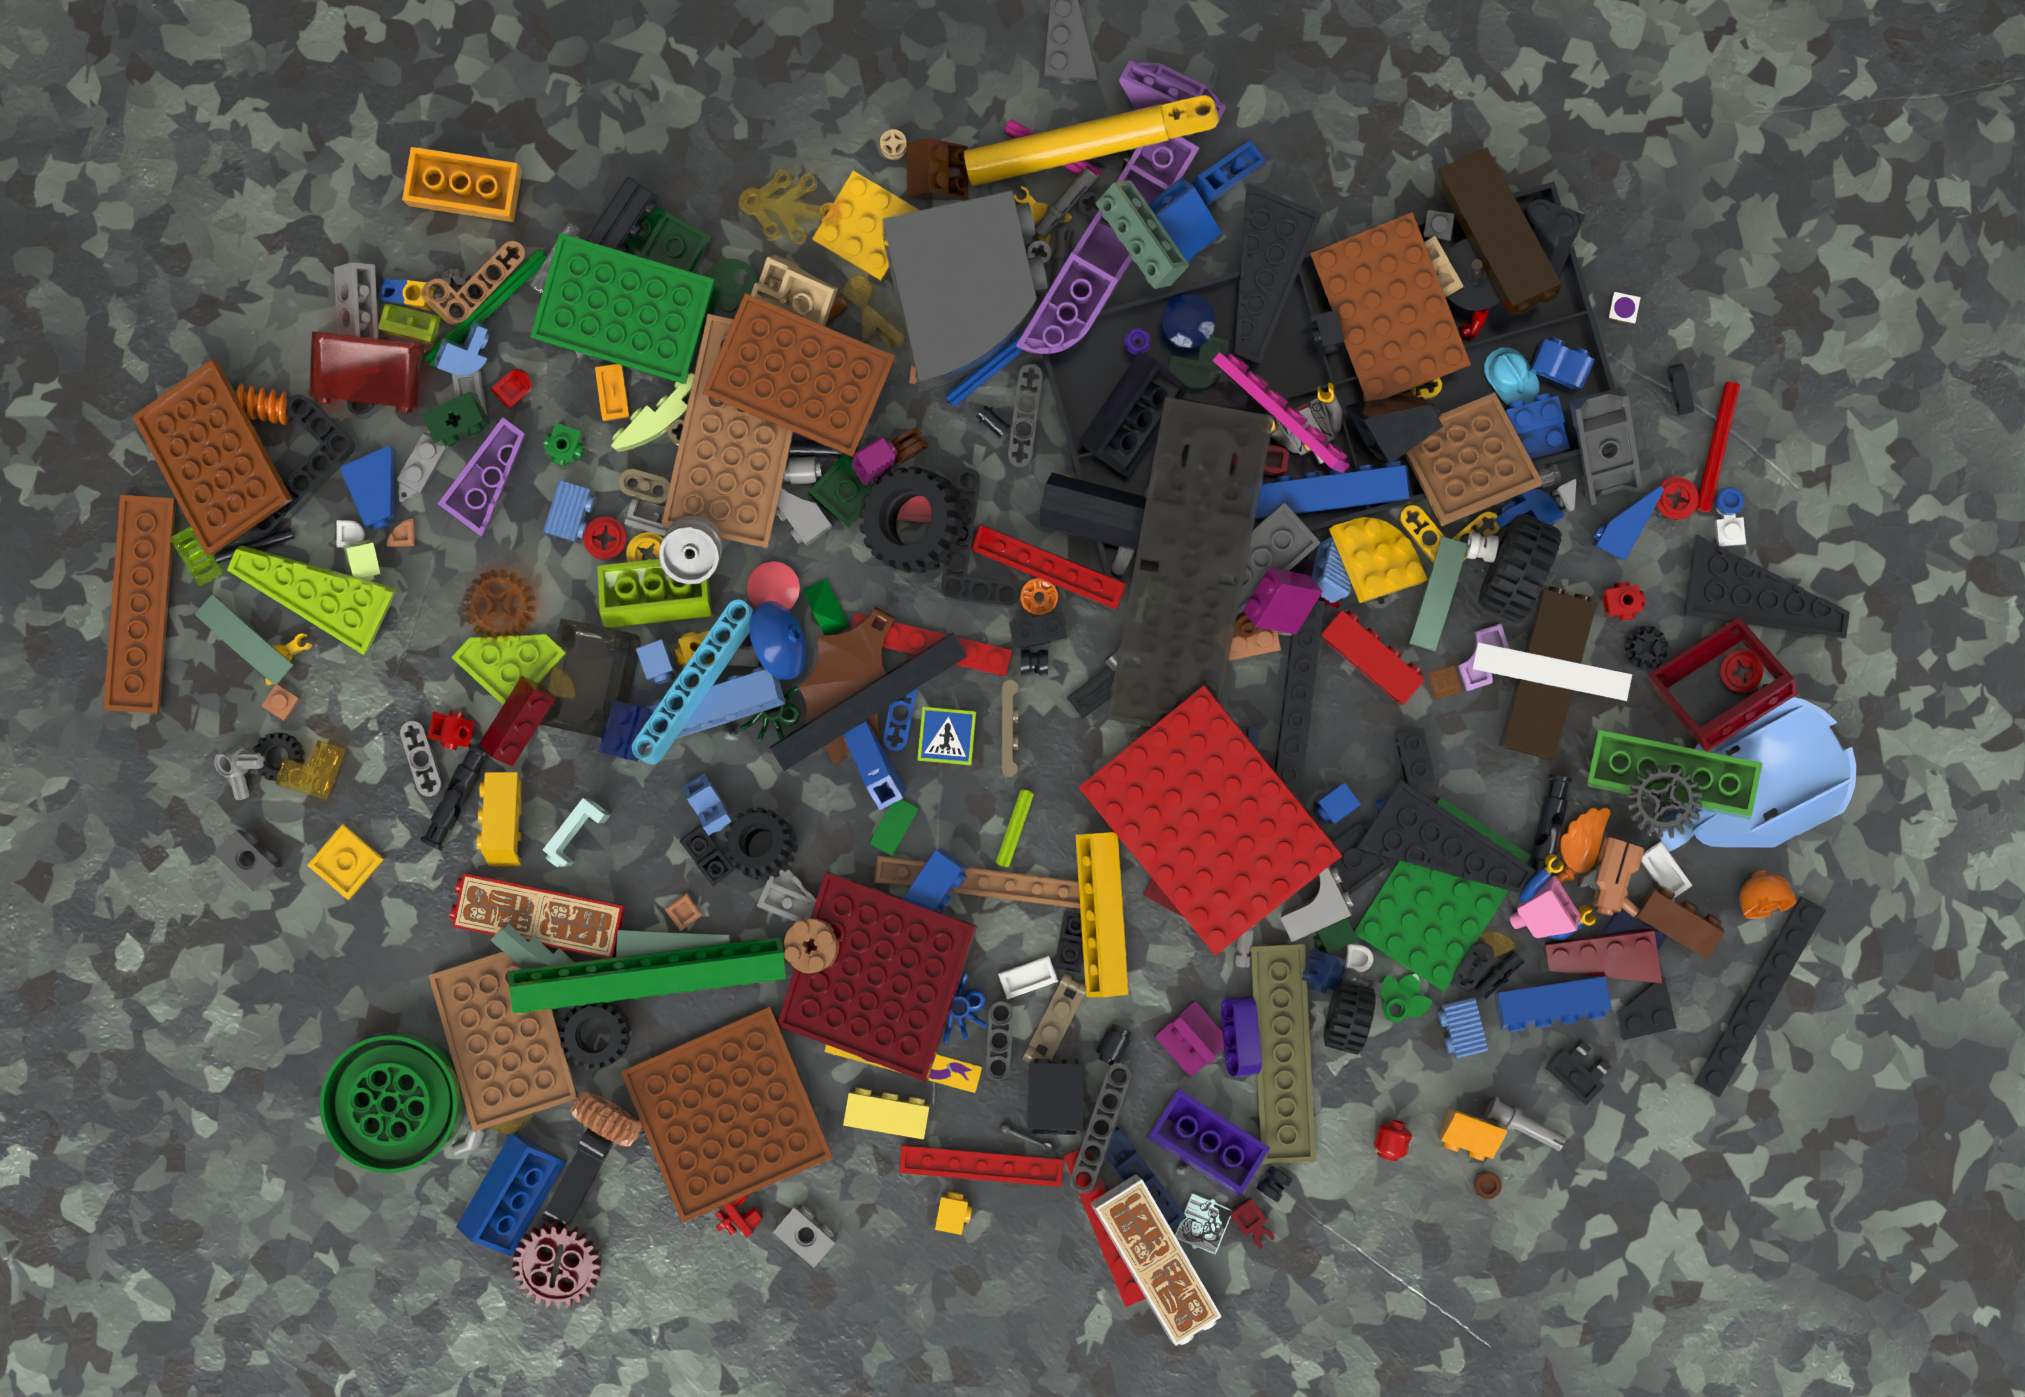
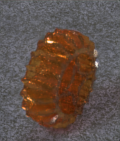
M493 569L490 570L491 579H488L486 574L482 573L480 574V578L483 581L481 584L476 580L471 582L476 589L475 591L466 589L465 592L472 595L471 600L463 599V603L471 605V608L463 610V614L473 615V617L467 620V624L473 625L477 623L473 629L475 633H479L484 629L482 638L487 639L492 633V640L497 642L500 634H502L504 641H508L509 632L515 638L518 637V627L523 631L528 630L523 622L524 620L531 623L534 621L527 614L528 611L536 612L535 607L528 606V603L536 601V597H527V594L533 589L531 586L522 588L526 582L524 578H520L515 582L517 573L512 572L507 578V570L501 569L498 577L497 572ZM496 584L512 586L508 591L505 590L500 595H495L488 590L489 587ZM517 593L521 603L518 616L511 608L512 601ZM482 595L488 602V609L484 613L485 616L483 618L479 611V602ZM491 597L501 602L502 599H504L502 605L505 607L504 609L509 614L500 610H497L496 613L495 609L497 608L495 602L491 599ZM499 616H504L512 622L507 626L499 628L488 625Z

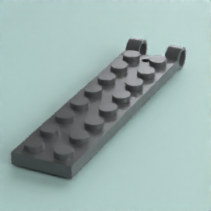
M1284 501L1124 644L1114 650L1104 662L1112 671H1115L1130 657L1133 658L1148 675L1131 690L1138 700L1142 701L1243 612L1269 567L1290 571L1321 543L1320 540ZM1145 655H1151L1152 660L1149 662L1145 661Z

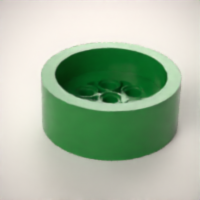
M409 1032L381 1034L363 1040L347 1049L329 1069L320 1094L321 1121L325 1133L334 1148L352 1164L377 1173L404 1172L422 1165L441 1153L457 1135L466 1110L450 1054L436 1042ZM378 1070L385 1072L387 1075L385 1085L379 1084L375 1079ZM405 1074L412 1076L414 1079L412 1089L406 1088L402 1083V1078ZM360 1092H365L369 1095L370 1102L368 1106H363L359 1103L358 1096ZM387 1096H392L396 1099L397 1107L395 1110H390L386 1107L385 1099ZM414 1100H419L423 1103L424 1111L422 1114H416L413 1111L412 1104ZM370 1118H375L379 1121L380 1128L377 1132L370 1130L368 1127ZM397 1122H403L406 1125L407 1132L405 1136L396 1133L395 1124Z

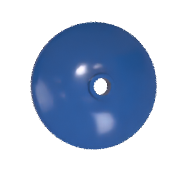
M766 601L759 604L753 610L750 618L751 642L759 661L771 675L778 679L790 680L799 676L805 667L808 652L806 637L800 622L787 607L778 602Z

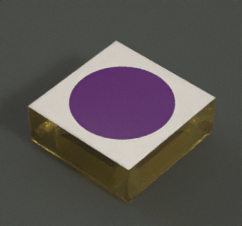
M1618 292L1612 293L1607 319L1634 325L1641 297Z

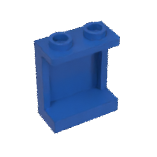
M1182 177L1148 204L1187 262L1222 233L1195 187Z

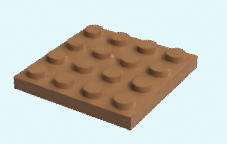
M1496 393L1441 414L1439 419L1443 427L1405 453L1441 526L1542 485V480Z

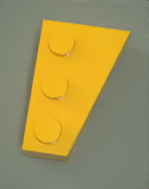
M518 772L485 773L484 782H480V798H483V807H479L478 821L479 824H482V833L477 834V849H481L489 867L521 866V858L517 854L518 841H521V832H519L521 779Z

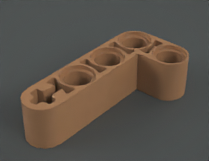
M508 241L500 246L457 291L442 279H432L422 288L421 295L423 300L448 324L455 325L461 323L522 262L525 256L523 246L516 241ZM514 250V258H511L505 264L500 262L508 254L507 251ZM487 267H494L498 271L497 280L488 278L486 274ZM435 285L441 289L442 296L440 299L431 297L429 293L430 286ZM469 286H476L479 289L480 297L478 299H472L468 295ZM452 304L460 307L462 312L460 318H454L450 315L449 307Z

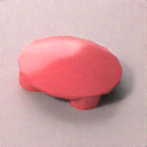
M772 561L763 563L753 570L748 578L746 589L748 599L754 607L766 601H775L790 610L794 607L799 597L800 584L792 568L784 563Z

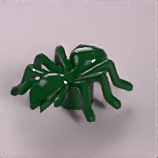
M798 686L792 688L784 696L785 702L799 690ZM785 703L784 705L757 713L753 719L742 725L740 730L744 731L753 726L764 715L762 728L757 738L758 741H762L767 730L768 721L773 723L781 740L784 738L778 721L786 726L794 725L800 719V711L796 705Z

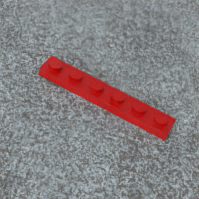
M985 525L979 526L971 549L981 555L1114 609H1119L1128 584Z
M855 613L851 630L862 624L869 616ZM874 619L872 626L883 630L886 625L877 619ZM893 622L885 637L882 648L917 655L947 635ZM956 637L968 656L954 665L1006 677L1012 650Z
M901 1145L899 1173L1061 1187L1064 1159Z
M1081 1148L1063 1155L1071 1176ZM1089 1149L1086 1153V1159L1094 1161ZM1081 1174L1077 1179V1184L1080 1187H1087L1090 1185L1092 1178L1089 1174ZM1100 1176L1093 1192L1089 1194L1078 1192L1123 1303L1127 1307L1146 1298L1090 1202L1107 1192Z

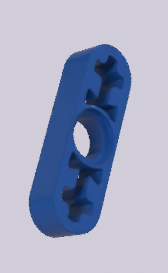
M918 688L906 695V699L912 698L911 704L905 701H895L889 705L883 742L886 748L891 751H901L907 745ZM898 705H904L909 712L908 717L903 721H898L893 717V710ZM890 722L897 725H907L905 731L900 728L899 737L903 738V742L898 743L897 747H892V742L888 741V736H893L895 732V727L890 728Z

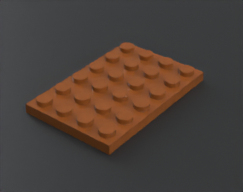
M1413 212L1310 253L1332 311L1337 310L1344 343L1367 401L1385 399L1471 366Z
M745 293L703 390V395L854 457V453L857 451L896 356Z
M211 359L132 416L206 555L215 554L292 500L218 360Z

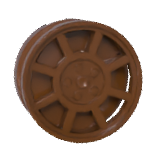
M918 427L912 428L890 441L897 451V455H895V463L897 465L920 454L921 448L925 450L929 447L927 441L922 440L920 436L921 431Z

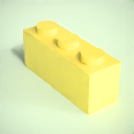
M856 1087L855 1092H849L844 1126L924 1139L930 1107L929 1104H925V1099L909 1097V1101L898 1099V1094L882 1092V1096L871 1095L872 1090Z

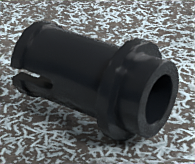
M985 405L976 416L979 420L978 423L981 424L982 422L1000 439L1011 425L1007 424L993 412V407L989 408Z

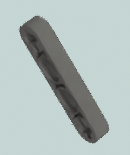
M1035 364L1024 365L1020 369L1008 449V461L1013 467L1018 469L1028 466L1032 459L1043 379L1040 367ZM1029 370H1034V375L1038 376V379H1034L1032 382V389L1037 388V393L1030 390L1020 391L1021 386L1027 388V378L1023 377V374H1028ZM1023 396H1031L1034 399L1035 405L1032 409L1024 410L1020 407L1019 401ZM1021 422H1026L1031 426V433L1026 437H1021L1016 433V426ZM1014 439L1020 442L1030 441V446L1024 444L1023 454L1028 455L1027 459H1022V463H1017L1016 458L1012 457L1013 453L1018 452L1019 443L1013 444Z

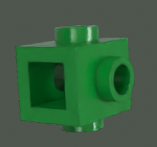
M555 423L552 434H547L543 446L546 449L545 454L552 457L550 462L566 467L567 463L575 465L576 459L580 460L584 452L585 445L582 444L585 434L579 430ZM567 443L566 448L561 450L562 445Z

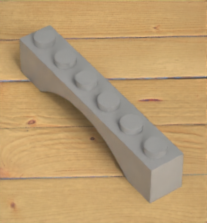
M783 488L781 489L776 514L782 522L787 519L793 528L789 532L798 544L803 541L808 546L833 528L816 503L800 499Z

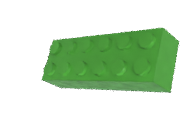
M1599 730L1588 778V787L1627 795L1631 793L1637 794L1630 789L1631 784L1641 785L1636 779L1638 775L1647 779L1646 769L1649 768L1653 774H1656L1657 765L1661 766L1662 772H1667V765H1672L1673 774L1676 773L1678 768H1682V778L1687 774L1692 775V779L1688 784L1698 782L1699 788L1693 792L1702 793V798L1696 800V802L1703 804L1701 810L1750 820L1763 763ZM1658 782L1648 789L1663 790L1670 782ZM1677 786L1674 797L1682 802L1683 806L1688 807L1689 801L1685 791L1680 786ZM1670 792L1667 797L1664 796L1663 799L1661 797L1659 800L1670 803Z

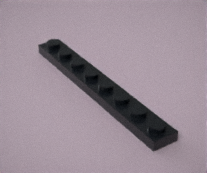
M1803 896L1799 897L1694 1084L1720 1098L1826 911L1824 908Z

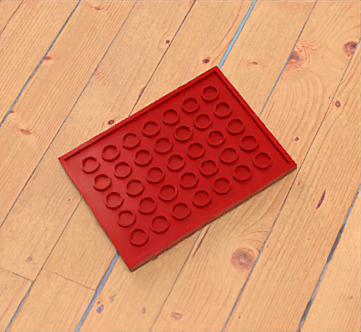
M1206 685L1202 686L1078 787L1215 956L1343 856L1342 852Z

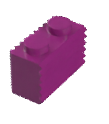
M880 437L854 453L851 466L863 485L868 486L873 480H877L878 477L881 478L882 474L891 471L897 451L889 440L886 442L883 437Z

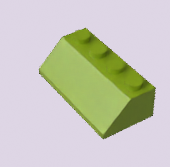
M660 559L597 566L599 610L604 628L712 616L709 579L697 584L677 582L666 574L660 564Z

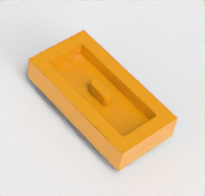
M614 364L595 367L602 420L611 421L630 418L623 365Z

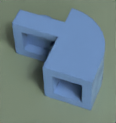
M473 321L464 345L443 338L433 361L435 366L455 375H469L478 371L487 360V357L479 352L480 348L484 349L489 337L487 328Z
M705 773L682 786L686 799L698 815L702 827L708 836L722 830L728 823L732 822L728 809Z

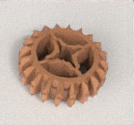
M582 1091L574 1100L570 1110L573 1117L591 1129V1131L596 1132L607 1140L613 1141L615 1144L618 1143L625 1147L631 1146L637 1140L643 1127L634 1115L592 1091Z

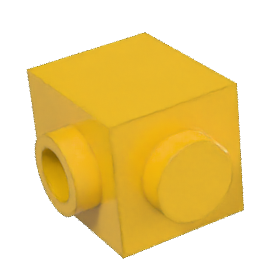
M948 1191L947 1195H941L935 1230L962 1235L963 1225L970 1222L972 1207L967 1206L968 1199L963 1198L964 1194Z

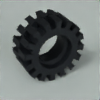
M274 732L273 734H266L264 738L258 740V745H254L253 750H255V753L265 756L266 761L263 762V767L258 769L257 772L260 776H264L265 779L287 781L289 778H294L295 774L302 770L300 767L305 762L303 759L305 752L301 749L302 745L296 741L295 737L285 733ZM277 746L283 747L288 753L287 763L279 768L274 767L269 762V753Z

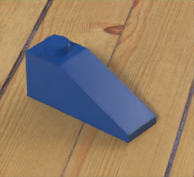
M1249 140L1198 175L1191 185L1195 187L1206 207H1209L1262 166L1267 160L1252 141Z
M1655 486L1608 519L1604 525L1600 524L1593 535V538L1596 539L1594 545L1626 561L1660 499L1664 488Z

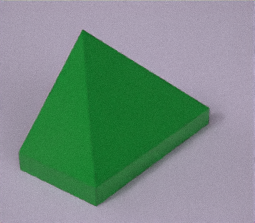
M827 578L802 590L824 635H833L850 627Z

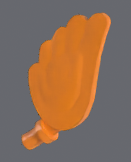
M1593 807L1589 808L1585 814H1580L1575 821H1571L1568 824L1567 833L1560 836L1559 851L1565 867L1554 876L1557 877L1561 884L1574 880V875L1588 872L1595 865L1604 829L1611 814L1607 807L1599 810Z

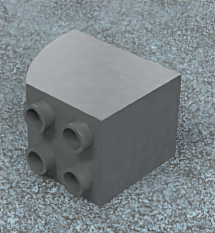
M1012 191L888 217L882 221L883 241L885 242L886 240L888 242V246L885 244L884 246L911 365L916 367L915 378H917V382L915 383L917 392L948 384L983 365L1005 347L1018 333L1030 316L1037 299L1036 297L1045 295L1044 289H1047L1048 286L1042 258L1038 256L1028 259L1025 249L1026 244L1033 243L1032 235H1035L1032 211L1029 202L1015 205Z

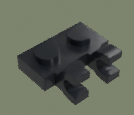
M1580 1039L1570 1053L1562 1048L1545 1068L1587 1106L1604 1087L1599 1080L1612 1066L1600 1057L1592 1069L1588 1071L1579 1061L1592 1048Z

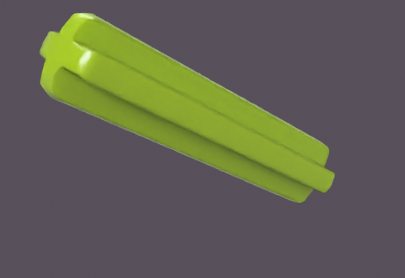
M1021 789L996 859L998 865L1010 866L1034 793Z

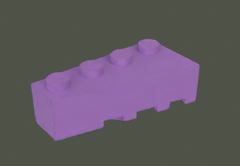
M502 417L439 501L438 505L484 537L526 434Z

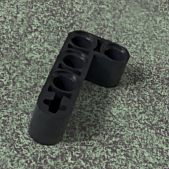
M587 1128L578 1144V1150L549 1202L542 1219L551 1224L557 1222L560 1229L563 1228L565 1223H568V1227L570 1226L613 1146V1141L607 1140Z

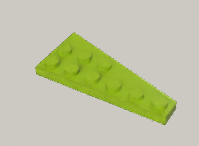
M242 545L235 550L227 568V571L363 655L369 651L398 590L394 587Z

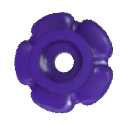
M1134 328L1129 334H1126L1124 343L1131 354L1137 355L1138 352L1144 354L1150 348L1149 342H1151V337L1147 331H1143L1141 328ZM1136 339L1140 340L1139 344L1135 343Z

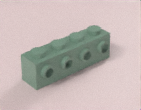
M1131 180L1114 182L1095 203L1101 211L1103 218L1108 221L1119 241L1124 244L1132 260L1139 266L1147 282L1154 289L1171 286L1190 266Z

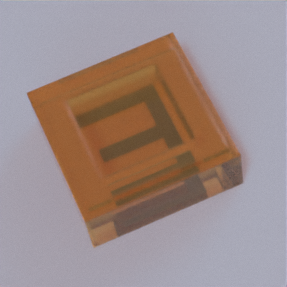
M1454 666L1427 674L1435 700L1462 692Z

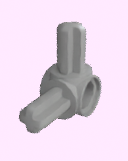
M238 745L216 755L214 765L219 774L230 779L234 798L242 800L249 797L244 774L249 769L262 768L263 762L266 760L265 756H261L260 753H249L247 748Z

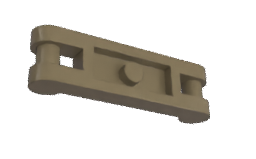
M1011 679L1005 681L1002 686V773L1006 777H1013L1018 771L1016 763L1013 762V750H1018V734H1013V723H1018V707H1013V696L1017 694L1019 687L1017 682Z
M1067 972L1064 973L1022 1057L1023 1060L1035 1062V1059L1044 1058L1051 1059L1052 1061L1086 993L1085 981L1079 982L1072 978L1073 975ZM1066 988L1076 992L1073 999L1063 995ZM1038 1044L1048 1048L1045 1055L1035 1051Z

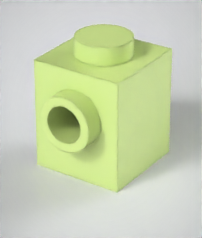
M370 539L343 545L350 576L372 581L375 579L374 575L380 574L374 543Z

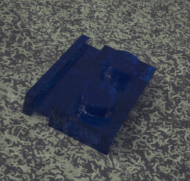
M614 700L598 752L638 763L639 758L633 754L632 744L651 717L653 711L649 708Z

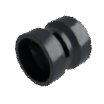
M1021 650V676H1030L1031 674L1048 676V650H1039L1038 652Z
M1270 1165L1266 1171L1267 1176L1264 1180L1259 1181L1256 1188L1278 1203L1283 1196L1282 1191L1290 1186L1293 1179Z

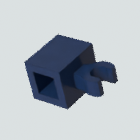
M1312 949L1307 959L1308 963L1303 972L1302 980L1311 983L1310 989L1321 993H1326L1327 989L1335 991L1340 982L1346 960Z

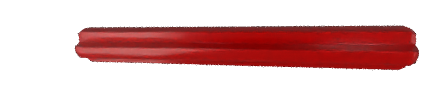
M1726 382L1724 385L1698 496V505L1696 507L1697 510L1702 512H1710L1712 509L1740 390V384L1736 382Z

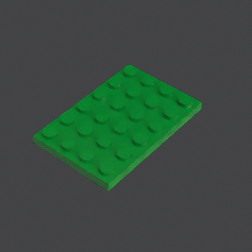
M559 233L530 338L686 384L716 280Z
M1439 797L1437 799V805L1525 864L1531 857L1530 854L1443 798ZM1398 860L1353 931L1356 936L1445 992L1454 978L1456 970L1470 949L1475 945L1509 891Z

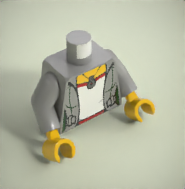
M1328 383L1329 392H1323L1320 386H1318V398L1296 409L1308 419L1305 423L1307 426L1316 427L1327 436L1326 443L1338 438V432L1341 430L1343 410L1337 397L1334 395V385L1332 383ZM1270 412L1266 413L1269 420L1268 423H1262L1257 419L1261 431L1268 432L1278 444L1292 453L1304 455L1312 451L1278 419H1276L1277 423H1275ZM1315 454L1319 464L1324 463V461Z

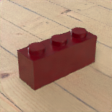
M521 676L480 741V745L491 758L513 767L555 701V698L543 685Z

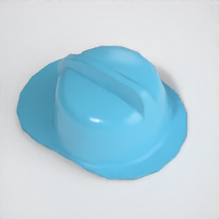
M1512 348L1494 350L1486 359L1484 373L1500 399L1506 405L1520 400H1524L1525 404H1529L1535 400L1534 397L1539 392V381L1536 374L1529 371L1530 365L1524 356Z

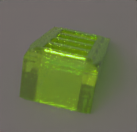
M191 526L170 538L200 587L224 574L220 565L216 562L215 556L205 554ZM194 536L195 540L184 546L182 542ZM200 546L201 550L189 555L188 551ZM206 556L207 559L195 566L194 561ZM209 565L213 567L212 570L200 575V570Z

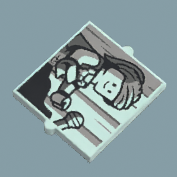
M1191 1193L1184 1211L1187 1218L1179 1223L1175 1233L1176 1239L1191 1244L1193 1249L1198 1247L1216 1255L1231 1218L1229 1212L1232 1209L1215 1203L1214 1199L1208 1200Z

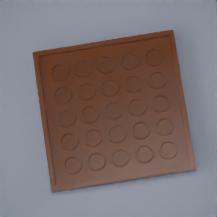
M771 1007L621 1071L681 1223L690 1221L834 1158Z

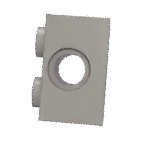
M795 1205L777 1225L773 1233L814 1268L836 1243L837 1239L833 1237L835 1232L825 1223L819 1225L813 1219L815 1215L807 1207L802 1205L800 1208ZM803 1227L811 1228L814 1232V1238L809 1241L803 1240L799 1235V1230Z

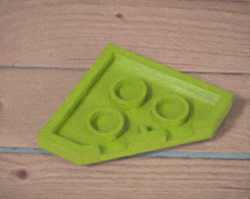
M546 634L470 637L451 658L504 705L521 676L540 683L567 652Z

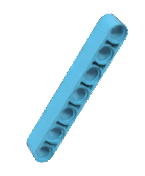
M734 600L727 605L632 744L633 754L647 764H656L664 757L750 632V618L754 609L745 601ZM746 610L745 616L737 620L738 613ZM730 632L729 639L721 642L723 635ZM714 654V661L706 665L707 658ZM699 677L698 684L695 687H691V681ZM683 699L682 707L675 710L676 703ZM664 722H668L667 729L660 733V726ZM652 744L651 752L644 755L645 748Z

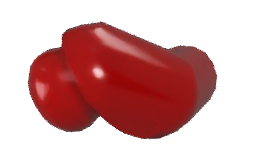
M1489 309L1474 311L1470 323L1461 324L1460 336L1462 338L1468 337V339L1477 337L1487 318Z

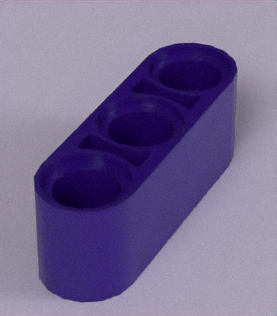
M1251 996L1225 998L1221 1004V1017L1228 1074L1232 1077L1257 1075L1262 1068L1256 1002Z

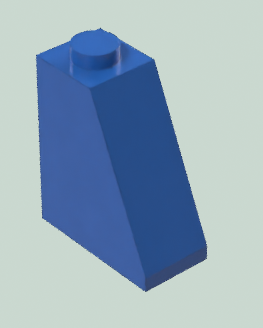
M391 446L382 448L339 467L365 527L369 529L374 528L375 531L389 526V521L395 519L396 452Z

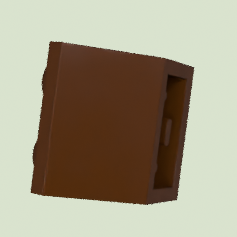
M931 138L907 143V196L924 200L968 199V173L964 158V151L968 150V146Z

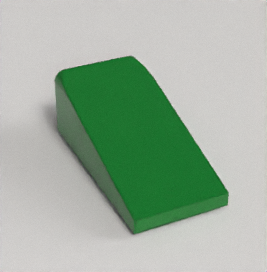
M902 799L891 804L869 844L893 856L919 808Z

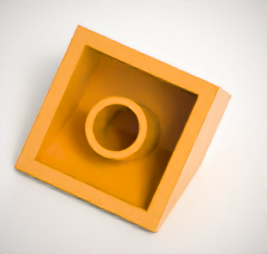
M1448 1108L1438 1139L1444 1142L1443 1147L1458 1152L1459 1148H1463L1469 1151L1468 1156L1484 1161L1485 1157L1493 1159L1507 1134V1130L1494 1123Z

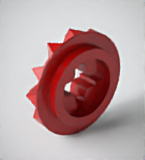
M1671 477L1660 484V487L1664 488L1656 504L1660 514L1669 519L1681 520L1690 516L1695 511L1699 497L1697 489L1692 482L1682 477ZM1679 489V497L1687 502H1679L1673 509V500L1669 499L1666 495H1674Z
M599 517L587 525L583 541L586 550L593 557L607 560L615 558L624 550L627 538L625 529L620 522L611 517ZM607 527L608 535L616 538V540L609 541L604 550L602 541L594 539V537L603 536Z
M1736 650L1724 657L1720 665V678L1727 688L1736 693L1749 692L1760 684L1763 678V665L1752 652ZM1738 663L1742 668L1751 667L1752 669L1744 674V681L1740 675H1731V673L1738 669Z

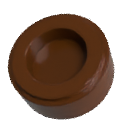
M1480 1172L1473 1181L1475 1192L1484 1199L1495 1198L1501 1191V1180L1493 1172Z

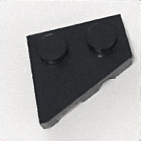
M1661 977L1662 983L1654 982L1644 992L1642 991L1634 997L1633 1001L1628 1005H1625L1616 1012L1622 1040L1677 1028L1665 977Z

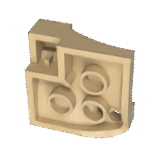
M772 255L767 257L760 280L754 284L751 296L825 326L838 288L807 273L798 264L778 255Z

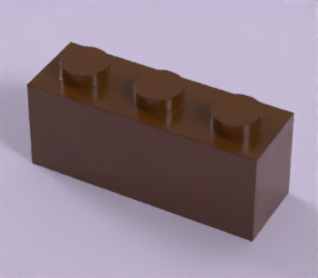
M1652 885L1638 906L1640 910L1636 914L1637 918L1708 959L1725 934L1721 926L1722 921L1709 913L1707 916L1697 911L1699 908L1688 900L1681 902L1674 898L1675 893L1664 886L1657 888Z

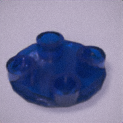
M1193 294L1179 295L1171 300L1165 307L1162 316L1163 331L1168 339L1177 347H1198L1211 337L1216 324L1215 313L1211 305L1202 297Z

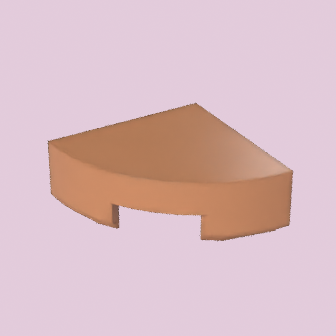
M415 519L404 520L397 525L388 537L387 547L416 546Z

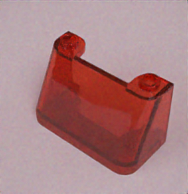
M312 331L309 396L314 397V402L331 404V399L396 406L397 412L412 413L413 408H419L426 344Z

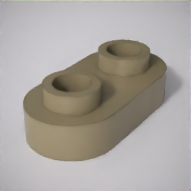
M628 469L620 475L618 481L620 490L627 496L655 504H663L667 501L670 482L664 477L636 469ZM631 479H637L638 485L635 488H630L628 485ZM657 486H662L664 492L661 495H655L654 489Z

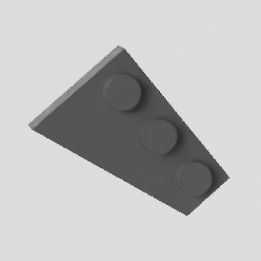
M1050 0L1044 77L1097 81L1078 0Z

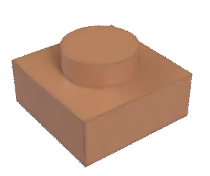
M277 684L267 696L262 707L283 721H287L301 698Z

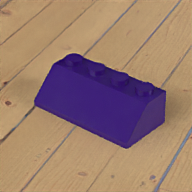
M1177 1089L1146 1135L1147 1139L1236 1196L1244 1193L1270 1147L1180 1089Z

